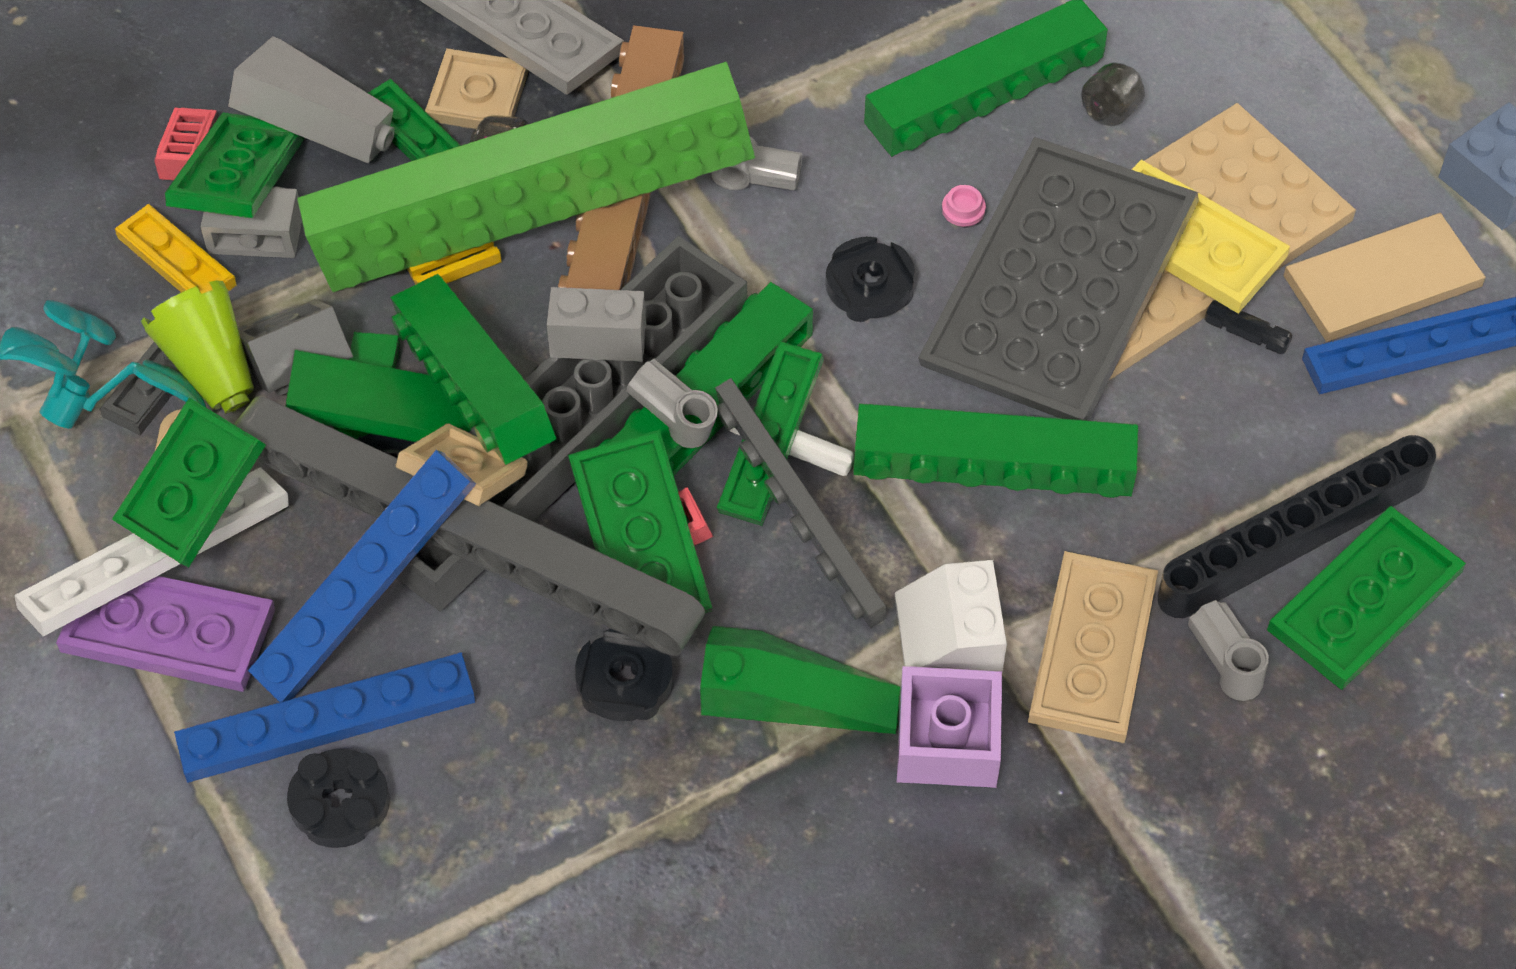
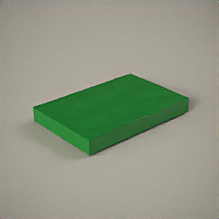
M189 397L112 520L178 563L189 568L266 444Z

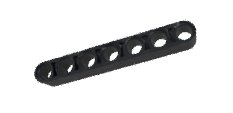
M1418 435L1402 437L1172 559L1163 570L1157 602L1160 609L1165 614L1174 618L1192 616L1201 606L1214 600L1220 601L1385 512L1390 506L1394 507L1420 493L1425 488L1436 459V450L1433 444L1426 438ZM1292 524H1298L1304 528H1299ZM1253 544H1259L1264 546L1265 548H1258ZM1214 565H1222L1227 569H1220ZM1175 586H1184L1189 590H1180L1177 589Z

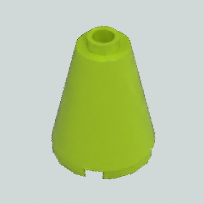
M216 280L209 282L213 289L211 291L201 294L198 286L171 297L151 310L155 318L153 321L143 317L141 323L145 332L196 389L213 410L223 408L225 414L248 404L250 400L247 395L254 390L228 289L223 281Z

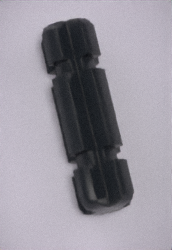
M1216 300L1211 302L1205 314L1204 320L1207 323L1220 329L1224 326L1227 328V332L1257 345L1266 344V349L1278 354L1286 352L1292 339V334L1288 330L1276 325L1272 328L1269 322L1243 311H1240L1238 314Z

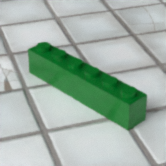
M1083 0L1068 1L865 95L864 124L891 157L906 150H913L923 142L942 133H949L959 125L978 116H985L1003 104L1012 100L1022 99L1029 92L1048 83L1058 82L1071 72L1084 66L1094 65L1104 57L1108 29Z
M439 274L390 297L397 313L391 316V321L402 341L407 339L413 355L418 362L423 361L432 381L435 384L440 382L443 393L450 405L454 406L457 404L459 413L469 429L474 427L476 435L487 453L494 450L503 463L507 465L556 440L543 402Z
M770 282L759 294L753 293L745 301L742 310L730 322L725 321L716 330L713 339L701 351H694L687 359L684 368L675 377L691 390L704 391L715 400L716 405L719 404L715 387L732 378L746 401H748L763 386L779 341L802 347L812 336L813 309ZM638 408L631 413L624 428L613 439L608 438L599 446L660 430L673 476H675L724 425L717 415L707 441L700 447L687 448L677 444L670 435L669 427L647 408ZM684 415L686 420L691 423H703L695 415Z
M859 403L854 475L866 476L874 480L897 478L909 479L918 483H931L933 481L959 483L966 487L987 485L1006 487L1016 491L1039 489L1052 490L1059 494L1078 492L1099 494L1107 498L1119 496L1132 497L1137 474L1138 425Z

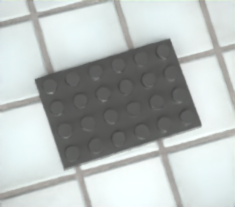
M1034 137L918 357L920 365L1061 419L1089 421L1199 202L1198 192Z

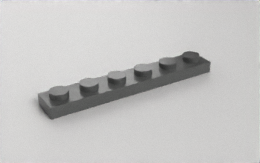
M732 378L715 387L719 401L717 405L719 419L728 431L736 428L744 441L739 444L741 451L753 468L761 465L769 479L764 481V484L774 501L778 505L786 502L794 514L789 521L803 543L809 540L813 542L820 553L815 557L818 566L829 581L837 578L846 592L841 595V599L855 620L863 617L870 629L885 620V604Z

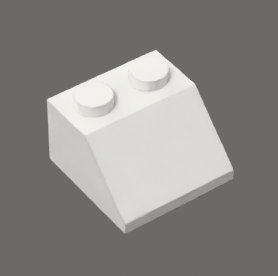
M993 560L944 564L895 592L904 666L1003 671L1007 642Z

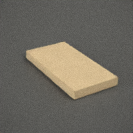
M1441 213L1286 266L1283 275L1326 342L1483 286L1486 278Z
M1064 551L1028 723L1125 743L1158 570Z

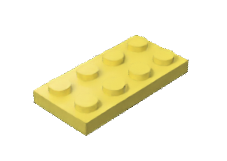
M1140 160L1132 169L1193 190L1143 160ZM1198 193L1199 202L1165 270L1239 314L1287 258L1290 246Z

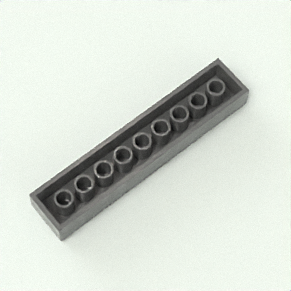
M677 236L621 289L644 291L646 330L643 362L550 358L549 356L525 381L543 402L556 440L523 456L522 458L528 461L525 475L487 501L534 522L575 482L568 455L598 447L608 438L613 439L624 428L631 413L638 408H644L641 403L626 392L629 382L636 375L637 371L647 361L655 359L676 376L684 368L689 356L696 350L701 351L713 339L718 327L725 321L730 322L742 310L745 301L748 299L747 281L680 236ZM474 428L468 432L477 436ZM375 519V520L365 529V532L371 527V525H372L377 519ZM427 542L396 579L441 612L484 568Z

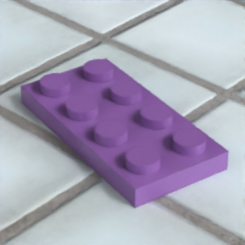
M156 576L64 625L56 644L61 653L244 692L251 675L248 670L258 657L273 618L275 606L273 600Z

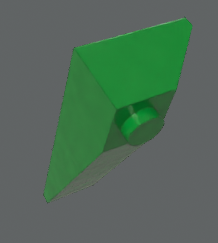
M712 626L706 643L700 685L701 715L896 734L900 686L760 630Z

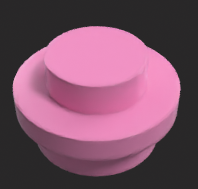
M969 185L956 186L943 199L942 213L947 221L956 226L968 227L975 225L985 215V200L975 187Z

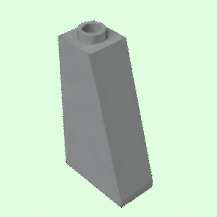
M272 36L234 70L228 107L366 163H369L380 151H387L391 145L395 132L394 127L390 126L394 109L281 39Z

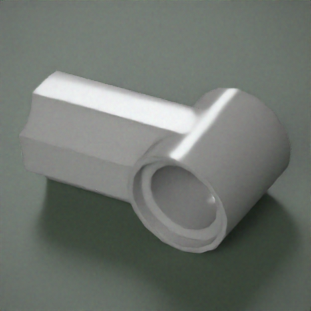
M750 137L755 155L754 159L713 171L711 174L712 179L717 185L728 190H741L746 188L749 183L795 190L800 178L802 153L758 146L756 141Z
M655 359L647 361L629 382L626 392L669 427L670 435L677 444L687 448L700 447L709 438L717 417L718 408L715 400L704 391L691 390ZM684 415H695L703 423H691L686 420Z
M1214 600L1201 606L1189 618L1188 627L1220 673L1222 691L1235 700L1246 701L1255 698L1263 689L1268 667L1269 655L1266 648L1260 642L1250 639L1226 602L1220 603ZM1238 667H1243V668H1247V669H1249V670H1251V671H1249V672L1241 671V670H1239V669H1237V668H1238Z

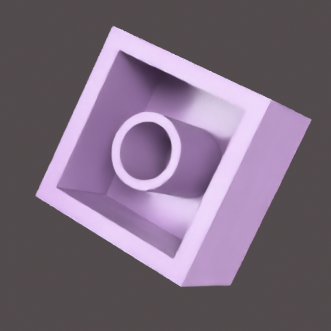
M902 666L897 782L996 788L1001 762L1002 671Z

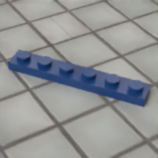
M1516 297L1304 349L1302 360L1320 395L1516 346Z
M435 450L249 668L248 672L279 702L293 699L475 487L476 483L445 453Z
M461 652L178 730L174 733L183 772L187 783L472 704L475 703V697Z

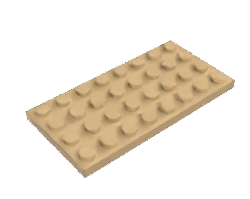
M1238 103L1145 160L1146 163L1290 246L1288 256L1277 270L1352 222L1356 209ZM1164 270L1110 380L1204 319L1209 305L1215 299Z

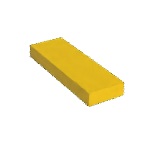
M147 204L115 228L117 238L181 293L198 286L201 294L211 291L213 289L209 282L216 280L223 281L228 292L237 286L235 276L150 204Z

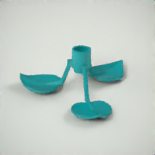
M47 300L43 310L57 324L80 333V342L73 359L60 353L58 347L51 341L20 327L9 328L0 340V360H20L56 372L48 396L39 412L45 419L63 428L72 429L83 408L92 412L100 399L131 374H135L143 381L178 397L184 402L190 397L206 407L204 399L180 372L147 359L142 364L131 362L90 396L88 392L90 384L76 375L90 338L105 345H111L116 339L115 331L102 319L87 312L76 310L58 301Z

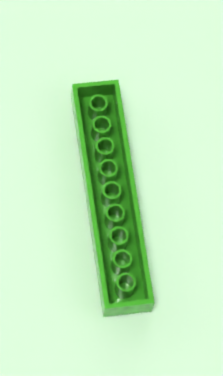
M724 62L307 194L297 199L305 236L331 291L336 292L389 274H395L409 267L439 260L443 257L474 247H480L515 234L524 233L546 224L565 220L590 210L609 206L631 197L650 193L654 190L690 180L716 170L735 166L754 159L755 155L741 101L728 64Z

